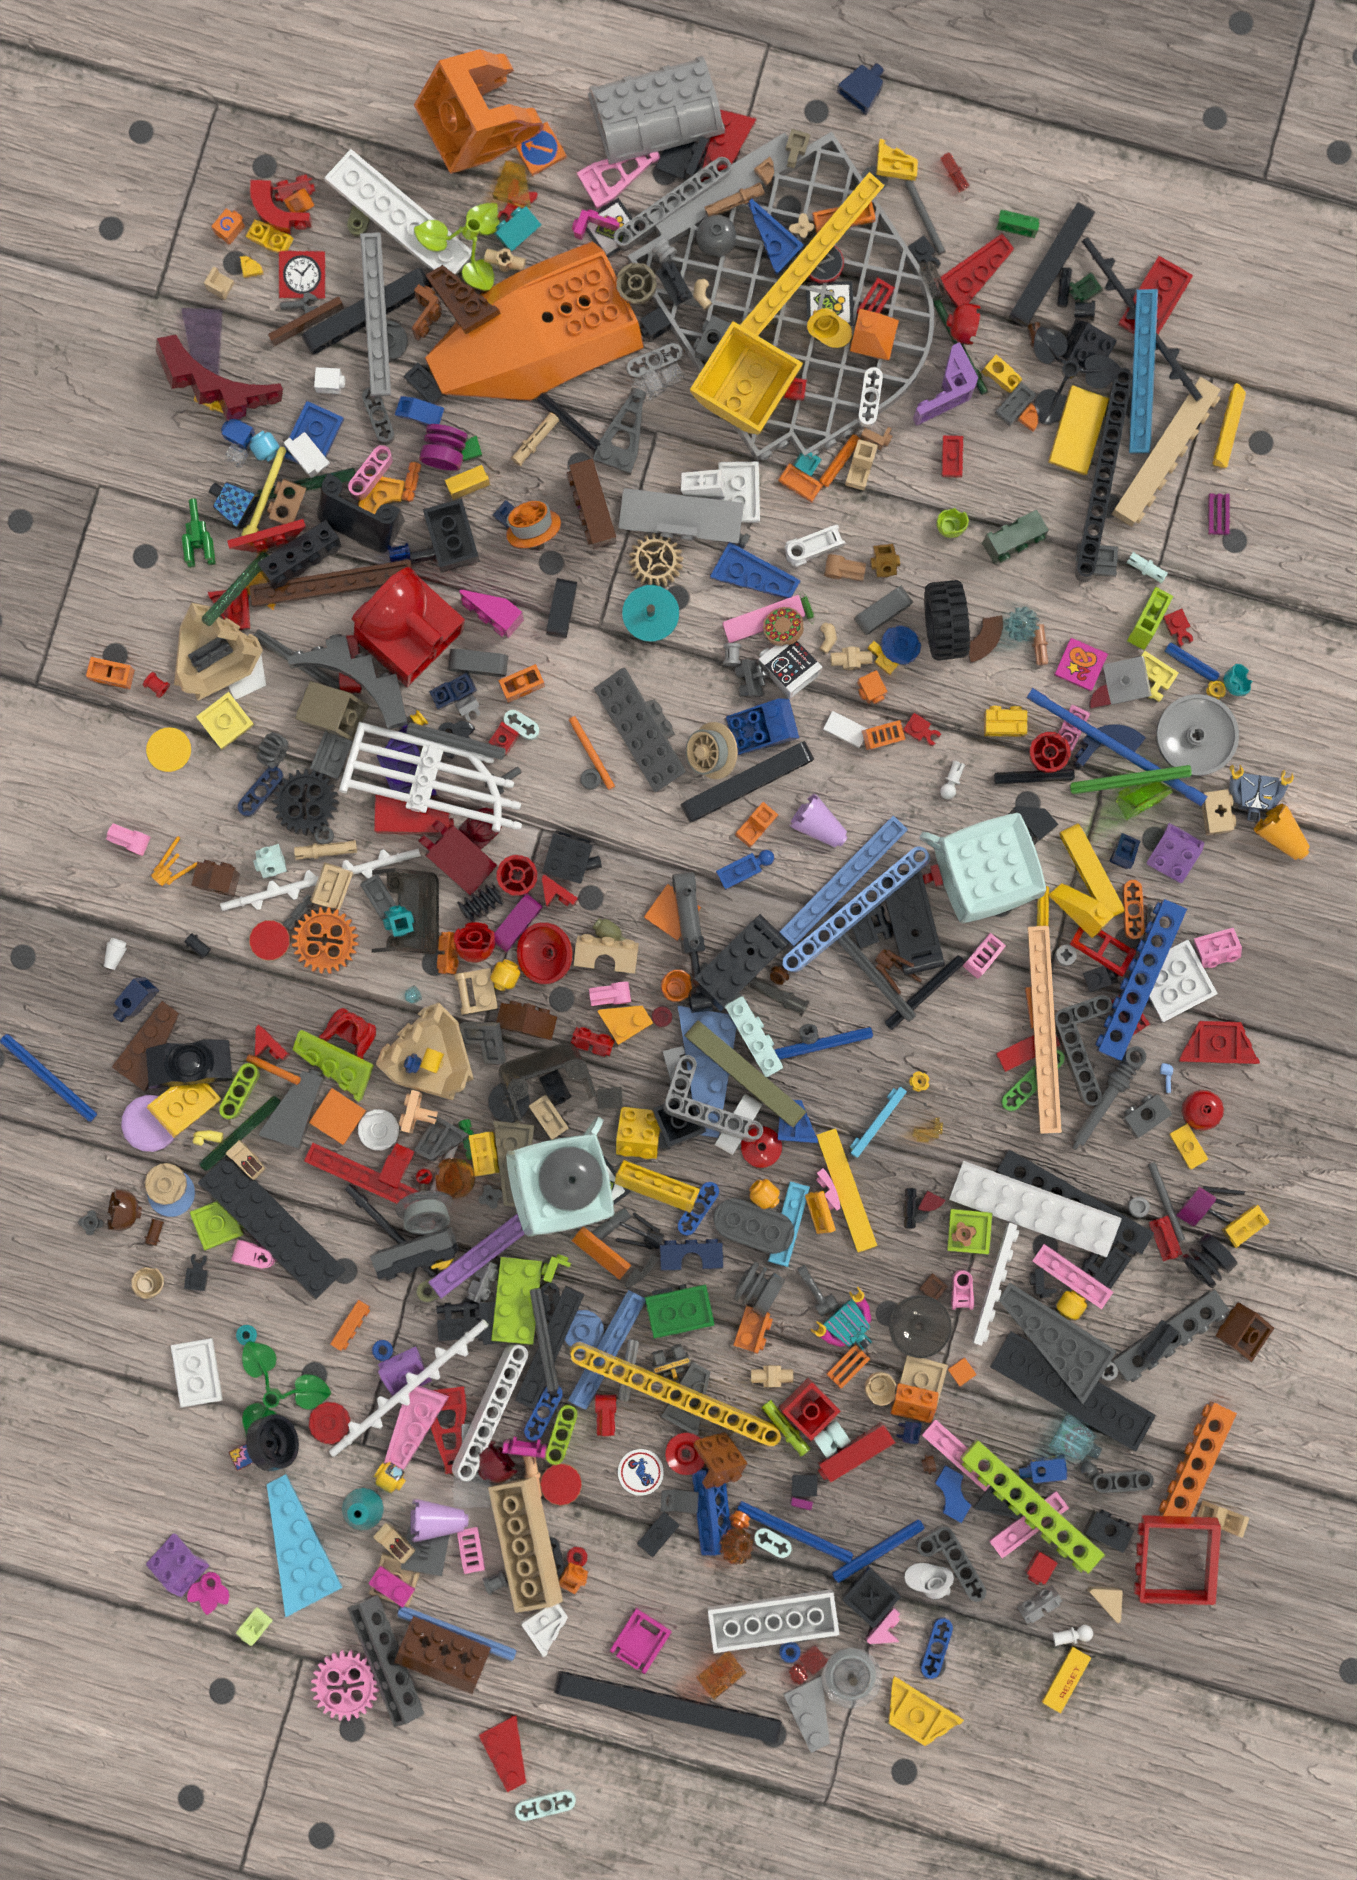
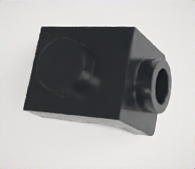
M1104 965L1083 973L1090 992L1118 983V974Z
M558 1069L539 1078L553 1106L562 1104L571 1098V1094Z
M1033 1268V1273L1029 1274L1030 1286H1034V1294H1039L1040 1298L1052 1297V1293H1057V1289H1045L1043 1268Z

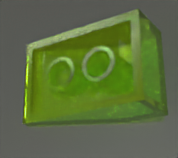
M1162 782L1140 784L1131 790L1128 786L1119 791V796L1115 801L1125 819L1129 820L1162 802L1173 792L1171 788Z

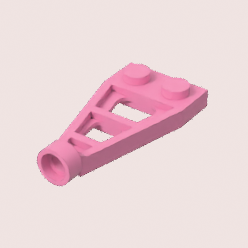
M658 152L647 154L649 159L645 155L632 158L638 164V168L628 175L623 170L621 164L631 159L610 165L608 159H605L577 172V176L596 209L614 200L652 163L660 159ZM615 168L619 171L621 179L613 187H609L601 174L605 170Z

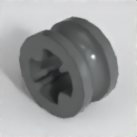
M322 826L324 832L329 831L330 833L327 835L329 837L327 840L324 838L319 839L321 831L317 828L315 831L317 842L328 844L333 841L334 833L328 826Z
M805 1024L799 1030L800 1039L805 1044H813L819 1038L818 1029L813 1024Z

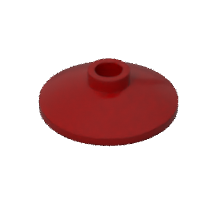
M762 1126L763 1133L755 1142L742 1140L741 1152L744 1159L750 1165L759 1168L774 1164L782 1152V1142L778 1140V1134L771 1128ZM756 1128L750 1129L748 1134L753 1137L757 1136ZM759 1143L765 1144L766 1148L764 1151L758 1149Z
M680 1433L669 1441L665 1456L668 1465L673 1471L681 1475H691L701 1470L705 1462L693 1446L696 1440L701 1439L700 1437L692 1433ZM688 1449L690 1455L684 1457L682 1455L683 1450Z

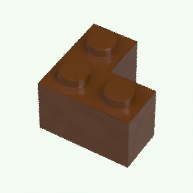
M204 860L203 863L197 861L191 886L234 897L240 873L236 871V867L228 863L221 862L220 865H217L216 862Z
M510 1000L509 1004H500L496 1023H500L501 1029L552 1041L557 1016L551 1015L550 1010L544 1008L535 1010V1005L524 1003L522 1006V1003Z

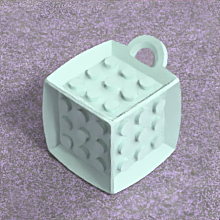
M1019 813L986 820L945 837H938L928 832H922L919 837L921 841L935 850L944 887L955 914L962 924L1006 912L1034 899H1039L1046 892L1044 876L1035 846Z
M597 1116L583 1135L549 1140L506 1153L515 1207L523 1232L528 1237L573 1229L613 1217L614 1208L608 1172L597 1139V1133L603 1123V1119ZM577 1147L584 1149L594 1156L602 1171L600 1192L596 1199L583 1209L575 1211L558 1209L551 1205L541 1193L538 1181L541 1165L548 1155L560 1148ZM575 1176L569 1177L568 1181L570 1184L575 1183Z

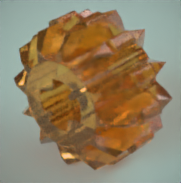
M737 1528L730 1529L722 1535L723 1541L719 1542L722 1545V1549L719 1552L724 1554V1560L737 1565L744 1564L748 1559L752 1558L750 1552L754 1551L752 1548L754 1541L750 1539V1533Z

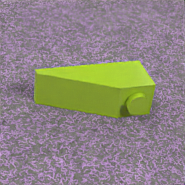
M1158 587L1154 588L1127 639L1129 643L1142 650L1146 649L1173 598L1171 594Z

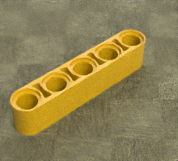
M1076 823L1059 832L1060 838L1091 897L1100 901L1114 917L1123 913L1124 907L1081 826Z

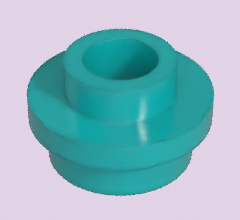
M251 1325L239 1327L236 1332L237 1341L242 1345L249 1341L255 1342L257 1339L256 1329ZM245 1331L250 1333L249 1339L243 1337Z

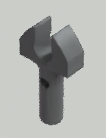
M304 293V297L301 300L280 302L281 310L302 308L306 314L318 307H309L306 304L311 300L317 301L318 298L311 293Z
M515 767L501 776V778L512 780L521 774V769ZM497 786L499 794L505 792L503 790L504 786Z

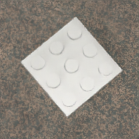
M1189 940L1169 950L1149 996V1000L1162 1023L1217 994ZM1153 958L1144 962V964L1146 966H1151L1153 963ZM1138 973L1137 977L1142 985L1145 982V977Z

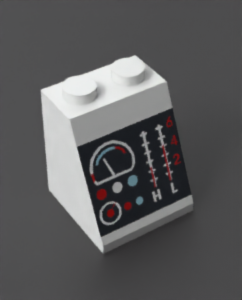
M798 641L791 645H775L772 649L766 648L759 654L758 664L762 665L764 671L769 672V677L789 700L821 674L822 666Z

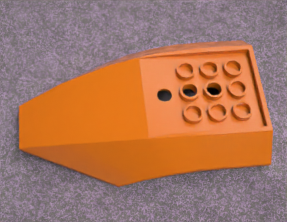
M593 241L528 267L492 286L489 291L482 292L480 296L482 295L492 306H496L500 314L467 334L464 333L456 321L425 357L441 393L445 395L532 401L541 393H545L568 380L643 349L638 320L630 304L621 298L617 290V277L604 250ZM586 298L590 304L582 306L579 303V299ZM567 305L571 308V312L568 314L563 313L560 307ZM545 312L551 313L553 321L550 323L544 322L542 314Z

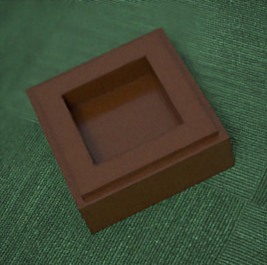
M931 1273L919 1290L933 1302H936L948 1286Z

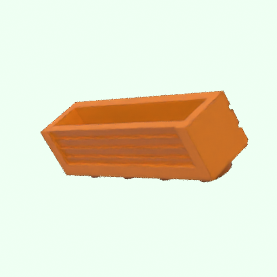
M360 1299L357 1301L330 1345L340 1351L347 1349L350 1344L348 1343L349 1339L354 1338L357 1333L355 1332L356 1328L361 1327L364 1322L362 1321L363 1317H367L371 1311L368 1304Z

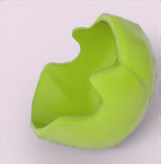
M956 508L942 511L936 521V527L940 534L946 538H958L966 531L969 523L967 513H961Z

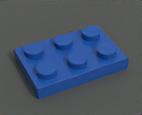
M306 401L289 438L294 441L305 432L326 458L344 418ZM286 448L284 458L299 464Z

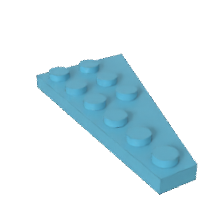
M287 1474L268 1483L267 1490L285 1617L341 1589L343 1586Z

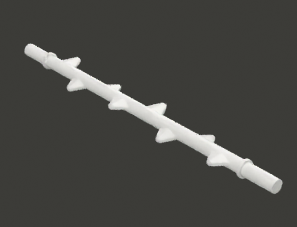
M419 848L392 856L383 849L380 850L378 860L353 866L348 860H344L342 868L352 870L353 875L363 873L369 879L376 868L398 862L401 863V861L421 855ZM308 870L304 880L281 887L272 880L269 881L266 891L245 897L240 896V898L220 903L222 911L239 906L244 907L251 903L259 910L263 900L286 893L295 900L298 898L301 889L315 886L319 876L316 877Z
M483 1319L469 1332H465V1335L448 1350L437 1347L435 1349L436 1360L418 1375L408 1372L406 1374L408 1384L390 1399L378 1397L379 1408L361 1424L350 1421L348 1423L350 1433L343 1436V1439L331 1448L329 1453L335 1457L345 1447L351 1445L370 1426L382 1428L381 1417L398 1402L408 1406L410 1404L409 1393L428 1377L438 1380L440 1378L438 1368L456 1353L467 1356V1344L470 1341L472 1342L479 1333L487 1328L488 1323Z

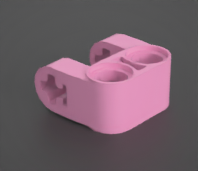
M237 1240L231 1261L257 1268H269L276 1262L269 1251L257 1244L244 1240ZM261 1255H265V1258H268V1261L264 1262L263 1259L259 1260V1257Z

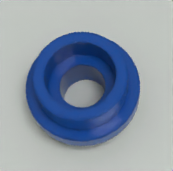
M412 1053L411 1056L406 1057L404 1062L406 1073L410 1074L411 1072L416 1073L418 1071L421 1058L417 1057V1054Z
M379 1340L373 1345L372 1354L377 1360L386 1361L392 1356L393 1347L390 1342ZM381 1346L387 1349L385 1354L379 1352Z
M795 1642L783 1643L779 1650L780 1657L785 1662H795L800 1657V1647ZM788 1648H792L794 1650V1653L792 1655L786 1654V1650Z

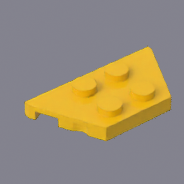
M895 1675L893 1676L889 1724L926 1746L933 1742L935 1738L944 1735L948 1730L956 1725H960L964 1721L961 1717Z

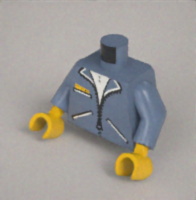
M1231 765L1229 768L1232 774L1229 792L1234 802L1238 804L1239 809L1248 810L1247 821L1259 822L1260 811L1268 812L1271 808H1275L1284 797L1289 786L1288 784L1294 779L1293 772L1289 778H1285V770L1281 772L1282 781H1279L1277 777L1245 774L1241 765H1239V770L1234 772V766Z

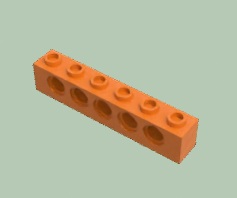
M1211 1401L1209 1405L1206 1404L1201 1414L1203 1416L1202 1421L1197 1423L1193 1430V1435H1195L1192 1443L1189 1442L1185 1448L1184 1453L1186 1456L1184 1461L1179 1462L1176 1468V1473L1178 1474L1167 1488L1169 1494L1166 1500L1163 1499L1158 1509L1160 1511L1159 1516L1191 1517L1237 1413ZM1212 1420H1216L1218 1423V1427L1214 1431L1209 1429V1422ZM1203 1439H1208L1209 1447L1206 1450L1200 1448V1442ZM1195 1458H1199L1201 1461L1200 1467L1197 1469H1193L1191 1466V1462ZM1190 1477L1192 1485L1189 1488H1184L1183 1480ZM1182 1496V1506L1175 1507V1498Z

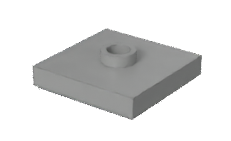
M1144 656L1103 665L1111 705L1152 696Z

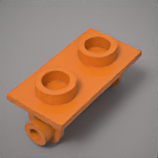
M441 932V936H439L438 951H445V955H438V973L456 974L459 960L454 945V932Z

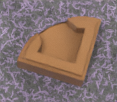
M768 157L754 168V172L766 186L770 184L774 176V164L771 157Z

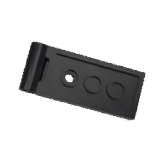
M920 870L885 899L898 955L914 964L912 968L901 963L904 976L945 966ZM909 871L902 872L900 875H906ZM892 878L884 880V888L889 889L893 886ZM912 930H916L918 932L917 937L912 936Z
M759 914L691 983L719 1011H722L790 942Z

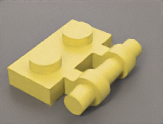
M1144 651L1141 656H1144L1148 679L1155 683L1152 688L1150 687L1152 696L1148 698L1151 700L1153 698L1160 702L1164 695L1157 692L1158 689L1161 687L1167 691L1179 672Z

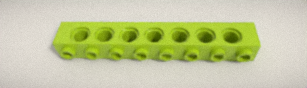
M976 1439L962 1454L960 1459L964 1462L961 1465L970 1473L974 1470L979 1475L977 1480L985 1487L988 1485L995 1489L993 1494L1001 1501L1006 1499L1011 1504L1008 1508L1017 1516L1020 1513L1027 1518L1024 1522L1033 1530L1037 1527L1042 1532L1040 1536L1048 1544L1051 1542L1055 1543L1058 1546L1056 1551L1064 1558L1069 1556L1074 1561L1072 1565L1080 1573L1084 1570L1089 1574L1104 1557L1105 1554L979 1440ZM986 1459L989 1463L988 1468L983 1471L979 1470V1461ZM1001 1473L1004 1475V1482L997 1485L994 1483V1477ZM1013 1488H1019L1020 1495L1016 1499L1010 1497V1491ZM1029 1502H1034L1036 1505V1509L1032 1513H1027L1025 1510ZM1049 1516L1051 1518L1050 1526L1042 1527V1519ZM1060 1531L1067 1532L1066 1540L1058 1541L1057 1535ZM1076 1545H1082L1083 1552L1081 1555L1075 1556L1073 1554V1548Z

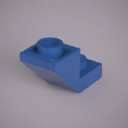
M401 396L395 416L415 420L424 426L440 424L444 408L416 398Z

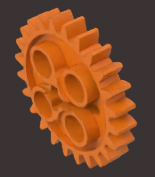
M321 907L318 914L311 910L312 916L309 917L304 914L306 921L298 920L301 927H294V930L298 932V935L292 936L293 939L297 940L292 946L298 948L294 954L301 955L298 960L299 962L306 960L305 968L312 965V972H315L317 968H319L320 974H323L325 969H327L329 974H332V968L339 972V965L342 964L344 967H347L345 961H353L350 954H357L353 947L359 946V943L354 942V939L358 938L359 935L352 933L357 928L356 926L350 927V924L353 922L351 919L345 921L347 916L345 913L339 917L338 909L333 914L330 907L327 908L326 913H324ZM315 924H319L322 927L321 932L317 935L311 932ZM337 926L341 927L342 934L334 937L332 929ZM325 936H327V938L330 940H341L344 943L336 944L327 942L326 946H324V944L320 941H308L307 938L314 937L318 939H324ZM318 945L319 952L316 955H310V946ZM332 947L339 948L340 953L337 957H330L329 951Z

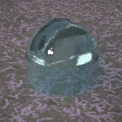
M415 985L406 990L404 996L407 1002L416 1003L422 1000L421 993Z

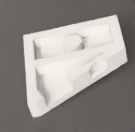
M557 1604L552 1607L539 1609L521 1622V1625L543 1657L547 1655L549 1647L553 1640L555 1641L560 1628L563 1627L568 1616L561 1605Z

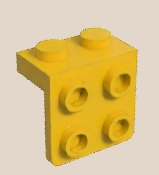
M623 1107L621 1109L616 1139L617 1155L657 1159L660 1128L652 1110Z

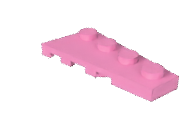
M419 1385L409 1393L410 1404L408 1406L402 1404L384 1463L392 1462L403 1470L407 1467L449 1396Z

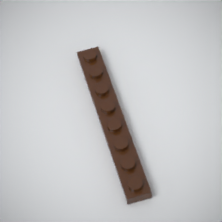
M404 560L290 579L284 586L274 590L269 583L251 585L249 588L252 606L258 607L380 587L392 575L403 568H412L411 561Z

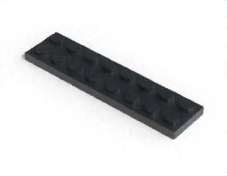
M228 1155L198 1182L263 1249L272 1254V1258L314 1300L320 1297L345 1272V1269L256 1180L251 1179Z
M1012 1331L1008 1333L990 1365V1368L1135 1452L1156 1417L1152 1412L1100 1382H1097L1085 1403L1082 1404L1033 1343Z

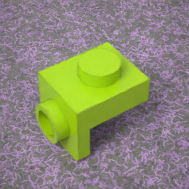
M557 1254L556 1257L552 1256L549 1264L545 1263L541 1275H544L543 1280L552 1282L558 1263L570 1267L569 1258Z

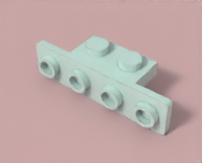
M741 996L729 1003L725 1008L764 1076L768 1077L781 1070L783 1065L772 1048L774 1042L769 1034L765 1036L761 1029L764 1027L762 1021L758 1016L755 1018L744 997Z

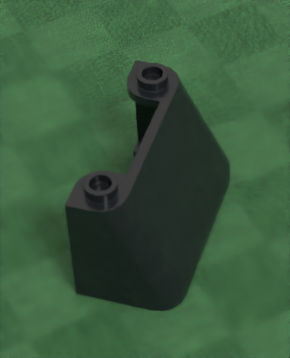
M327 473L322 483L317 511L320 523L326 520L333 530L379 553L389 551L405 522L401 509L391 504H383L373 514L341 497L343 486L340 479Z

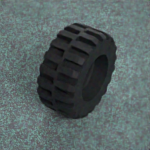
M958 580L927 584L924 589V612L928 644L932 658L939 661L966 657L970 651V624L963 584Z

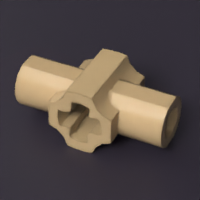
M503 248L501 251L487 249L484 257V262L498 265L500 271L506 273L510 269L522 271L526 265V259L513 256L510 250ZM504 258H508V260H506V263L502 262Z
M860 647L842 648V652L830 653L831 666H843V670L860 669L861 665L872 664V652L860 651Z
M763 1365V1369H751V1383H763V1387H781V1383H793V1369H781V1365Z

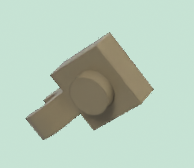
M791 129L785 148L786 151H790L787 167L795 169L798 155L805 156L811 134Z

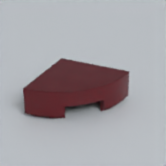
M1107 685L1099 687L1093 693L1090 700V709L1111 705Z
M926 1191L917 1209L933 1211L941 1207L946 1200Z

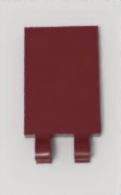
M436 820L432 827L442 836L435 844L424 835L418 842L428 850L425 856L471 896V893L477 890L498 865L454 825L451 824L447 828L442 822Z

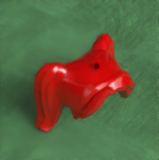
M340 1008L333 1014L326 1029L318 1038L327 1042L334 1034H337L347 1042L357 1045L354 1055L363 1059L364 1054L376 1036V1027L355 1013L349 1012L346 1008Z

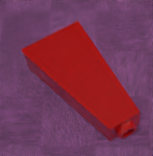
M375 795L374 831L376 834L441 835L432 827L436 820L442 822L447 828L451 824L454 825V818H450L451 815L448 812L428 807L426 813L416 812L407 809V802Z
M880 1422L852 1440L844 1448L837 1450L828 1459L825 1458L818 1464L821 1468L818 1469V1472L823 1480L828 1478L831 1483L890 1447L895 1441L886 1427Z

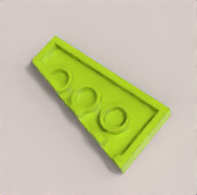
M300 1030L292 1050L312 1066L316 1065L326 1077L333 1078L339 1083L340 1088L344 1091L348 1090L354 1095L353 1098L360 1102L364 1096L374 1065L304 1030Z

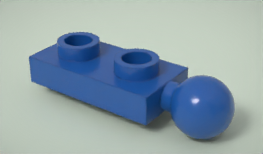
M770 850L761 851L758 858H755L754 854L751 853L717 870L716 873L726 890L762 872L760 865H771L775 857Z

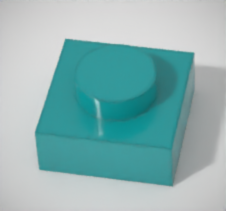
M812 452L807 454L806 457L803 453H800L793 465L809 476H812L822 459L816 455L812 457Z

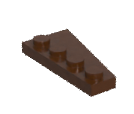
M444 265L426 274L427 280L465 334L500 314L496 306L488 303L486 298L478 295L472 287L464 284L458 276Z

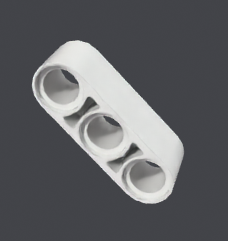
M745 1093L734 1114L754 1120L763 1104ZM728 1121L730 1129L736 1130L738 1128L736 1121ZM721 1133L715 1145L733 1155L741 1139Z

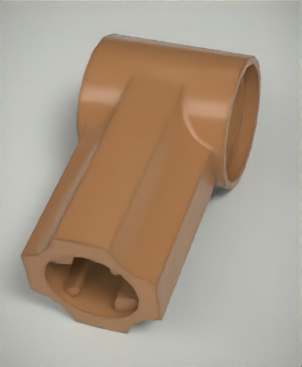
M829 554L827 555L824 576L832 579L847 578L863 582L866 563L846 560L843 556Z

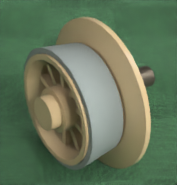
M709 722L691 734L686 744V757L690 767L695 772L705 775L710 779H722L728 776L735 767L738 754L737 744L734 735L728 727L719 722Z

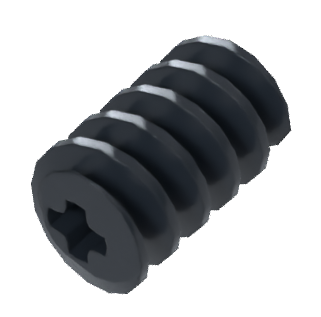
M493 882V888L485 885L486 892L478 889V897L471 893V901L464 897V905L457 901L466 919L475 922L474 915L482 918V910L489 914V906L495 910L496 902L501 906L503 905V899Z

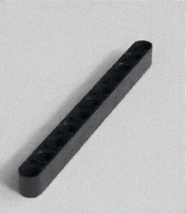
M1121 368V372L1115 377L1111 385L1075 569V577L1080 582L1090 581L1096 569L1133 380V374L1127 368ZM1123 377L1127 380V382L1122 383L1118 380V378ZM1120 396L1124 401L1118 402L1114 397ZM1117 415L1120 420L1114 421L1110 416ZM1107 434H1113L1116 439H1109ZM1103 453H1110L1112 458H1105ZM1106 472L1109 477L1103 478L1099 473ZM1102 491L1105 496L1099 497L1095 492ZM1098 510L1101 516H1094L1091 511ZM1094 529L1098 534L1092 536L1088 533V530ZM1090 548L1094 554L1088 555L1084 552V549ZM1086 567L1090 573L1083 574L1080 568Z
M558 1671L554 1693L557 1695L771 1743H778L782 1721L776 1718L565 1671Z

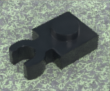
M924 235L908 246L918 264L925 263L927 273H932V269L929 266L932 263L937 268L940 267L939 259L932 257L936 251Z
M192 1254L191 1263L193 1268H187L184 1289L206 1291L209 1270H203V1266L208 1261L207 1255H203L202 1262L198 1263L196 1261V1254Z

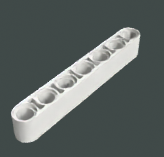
M511 1343L503 1351L452 1465L454 1476L463 1481L473 1479L479 1468L480 1455L478 1453L481 1454L488 1447L527 1360L528 1351L524 1346ZM518 1348L519 1355L514 1359L513 1351ZM510 1368L511 1373L509 1377L505 1378L504 1371ZM501 1387L502 1394L496 1397L495 1392L497 1388ZM489 1407H493V1414L488 1417L486 1412ZM484 1426L485 1431L483 1435L479 1436L478 1429ZM472 1446H475L476 1452L470 1456L469 1450ZM464 1465H466L467 1472L464 1475H461L460 1470Z

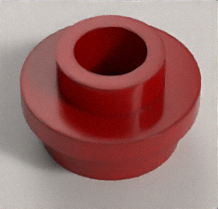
M573 1547L568 1551V1564L571 1562L581 1567L586 1564L588 1556L582 1547ZM574 1554H580L581 1559L579 1561H575L573 1559Z

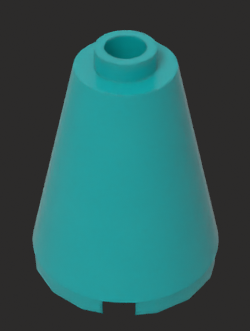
M355 1489L343 1501V1518L354 1529L369 1530L375 1527L383 1517V1500L372 1489Z

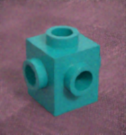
M392 906L389 908V911L384 912V928L386 931L389 930L394 937L404 936L414 931L412 923H414L413 915L404 906Z

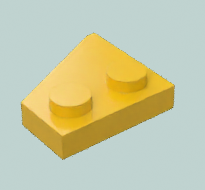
M879 139L876 175L915 181L918 160L911 155L905 154L897 147L892 149L885 144V140Z

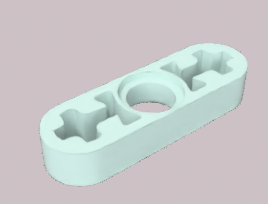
M565 1789L524 1799L517 1803L515 1814L519 1820L528 1821L565 1812L574 1807L576 1797L571 1790ZM563 1795H567L568 1798H572V1800L569 1801V1805H565L564 1802L558 1803L559 1808L555 1809V1800L553 1799V1797H557V1801L562 1800ZM544 1799L549 1800L552 1804L551 1809L548 1811H543L539 1806V1803ZM532 1802H536L538 1813L535 1814L534 1809L529 1810L528 1815L525 1816L523 1812H519L522 1809V1805H526V1808L533 1807Z

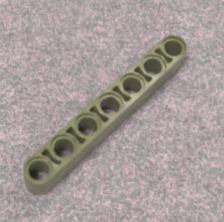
M699 1020L684 1035L792 1128L806 1114V1111Z

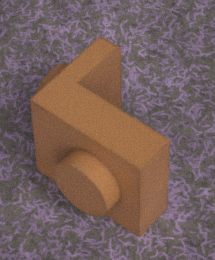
M888 427L883 436L864 428L860 439L878 445L877 449L881 451L884 445L888 447L893 437L890 435L892 428Z

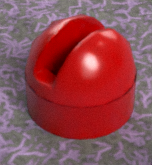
M423 1168L416 1173V1180L419 1184L427 1185L433 1179V1175L428 1169ZM425 1173L429 1174V1176L420 1181L419 1177Z

